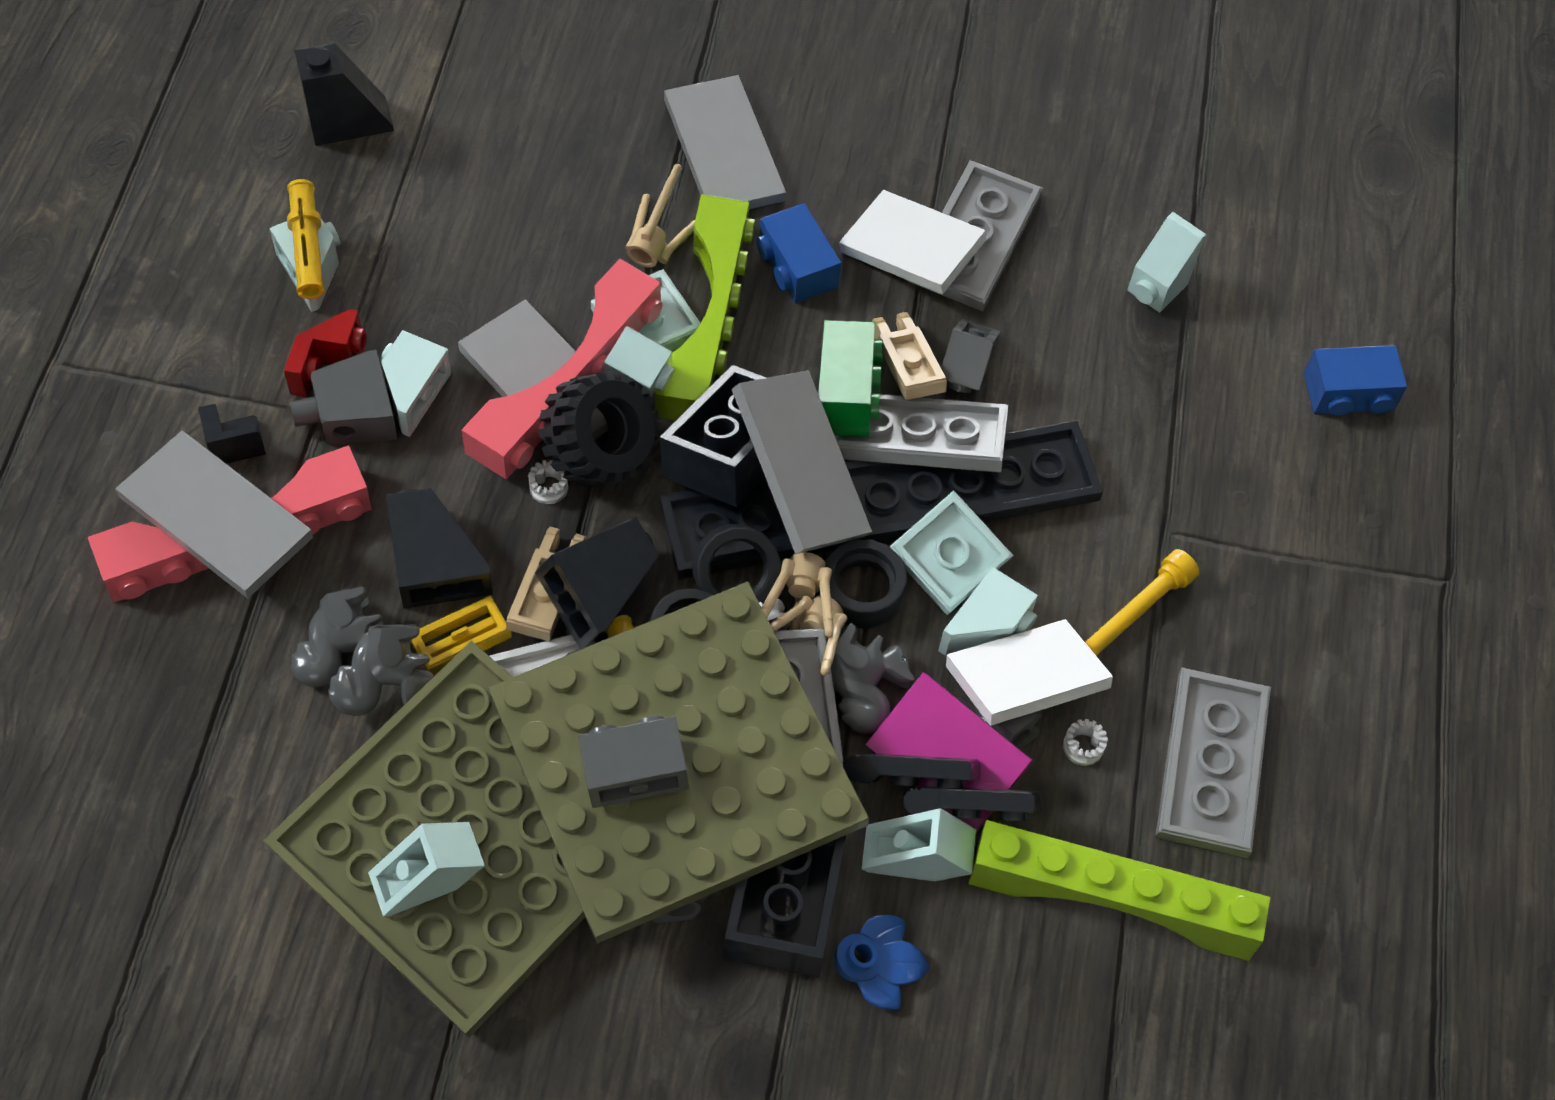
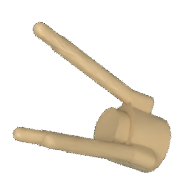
M680 164L674 165L646 225H644L648 211L650 195L644 194L642 197L632 235L625 246L628 256L641 266L654 267L658 261L666 264L672 252L694 231L695 220L666 245V234L657 226L681 171Z
M813 553L794 554L791 559H784L781 572L761 607L766 617L768 618L785 585L789 587V593L795 597L793 608L797 606L803 596H809L812 599L815 593L820 591L825 636L832 637L834 634L830 593L832 569L825 567V561ZM801 615L791 621L789 630H799Z
M803 596L797 606L770 624L773 631L775 632L800 615V630L824 628L821 596H816L813 599L809 596ZM832 598L834 634L832 637H827L828 641L820 670L823 676L828 675L830 672L840 632L847 621V616L843 614L841 606Z

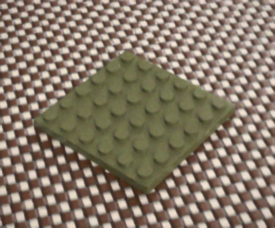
M749 582L740 584L488 687L492 701L597 944L866 827L869 824V817ZM649 716H663L665 718L676 716L687 769L689 789L592 808L578 735L587 734L593 728L603 725H613L618 728L637 724L641 719Z
M472 641L263 840L270 850L468 1038L482 1026L585 918L488 690V687L513 678V676ZM469 822L485 866L453 892L395 915L383 916L368 872L421 824Z

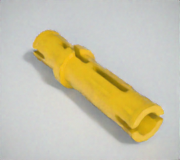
M296 179L287 186L290 200V213L287 216V225L293 233L297 277L296 289L299 297L303 299H316L325 293L318 239L321 216L315 208V187L313 183L306 179Z

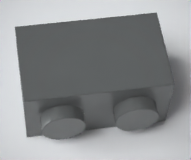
M649 716L641 719L637 724L618 728L613 725H603L593 728L587 734L578 735L592 808L689 789L687 769L676 716L669 718Z

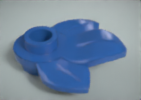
M880 915L868 919L863 924L859 933L850 934L838 943L834 954L838 973L844 979L856 982L866 1001L877 1008L885 1010H898L900 1008L901 991L899 986L916 982L929 971L928 962L922 952L911 943L902 941L905 932V921L893 915ZM854 950L859 951L865 957L866 963H861L856 959Z

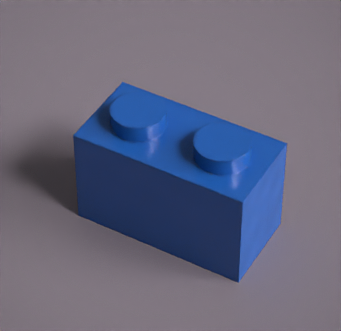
M805 203L760 219V234L756 238L758 252L763 260H769L774 268V276L779 288L782 291L787 290L794 304L838 288L841 261Z
M1396 345L1314 349L1304 371L1314 414L1330 413L1339 416L1349 412L1371 411L1376 414L1385 413L1396 409L1407 389Z

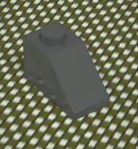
M964 319L959 321L952 330L941 368L948 381L946 385L948 388L963 393H971L972 388L980 390L1001 330Z

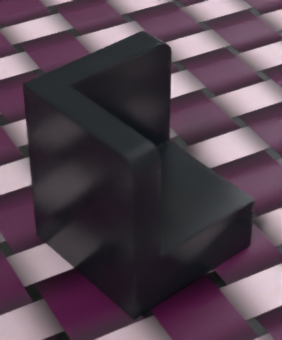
M216 404L198 407L208 450L225 464L266 454L256 416L252 415L221 422Z

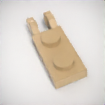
M908 312L897 314L896 326L898 331L895 332L890 331L883 317L874 318L872 322H875V339L883 340L882 355L905 400L946 392V377L919 327L915 326Z
M549 526L540 548L535 549L507 616V630L550 642L560 615L535 572L558 548L560 529ZM574 535L570 546L586 540V536Z

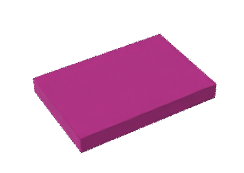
M924 672L866 743L876 754L978 759V762H980V778L966 780V788L1011 790L1034 762V760ZM919 777V786L916 787H937V778ZM944 809L946 812L953 815V809ZM981 810V819H958L976 829L977 833L994 811Z

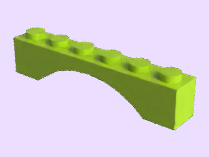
M701 194L694 223L693 251L704 267L710 282L712 298L706 315L696 331L680 348L672 353L671 367L675 368V372L664 391L656 389L655 411H658L660 419L676 421L715 383L716 375L722 376L725 372L727 351L722 350L723 341L731 342L735 317L729 316L730 308L738 309L742 284L736 283L738 275L745 276L749 252L743 251L744 243L752 244L755 229V219L748 218V201Z
M986 820L979 838L973 870L968 883L969 885L1013 897L1060 898L1116 909L1164 926L1203 949L1246 961L1251 959L1263 943L1270 903L1269 896Z

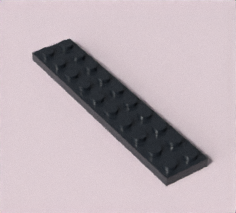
M1078 421L1006 433L1001 472L858 460L845 462L872 530L865 537L858 538L860 540L881 542L900 538L953 490L983 523L1097 502L1101 500L1103 489ZM766 477L737 507L693 489L660 495V507L678 579L693 577V556L699 542L711 530L725 524H744L760 531L775 545L780 560L790 559L795 554ZM732 541L723 545L715 552L711 561V573L762 564V559L759 552L752 545L743 541ZM850 541L807 551V553L817 554L833 551L841 544Z

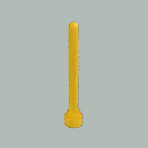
M1175 549L1161 562V568L1158 571L1159 576L1085 642L1096 656L1170 589L1185 588L1199 576V567L1189 554L1180 549Z

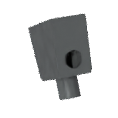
M376 349L313 371L310 376L315 396L289 402L295 427L321 422L326 443L330 445L398 439Z

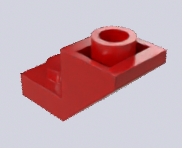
M349 309L296 335L284 368L290 395L307 398L312 384L310 375L313 371L322 368V364L331 365L356 356L357 353H363L367 341V331L361 327L358 310Z

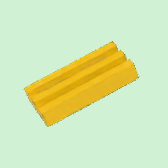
M490 595L420 628L419 635L410 640V643L416 649L417 654L429 656V662L424 664L425 669L435 675L471 641L485 651L512 638L511 631L506 629V621ZM487 613L490 614V617L469 627L464 626L427 647L424 644Z

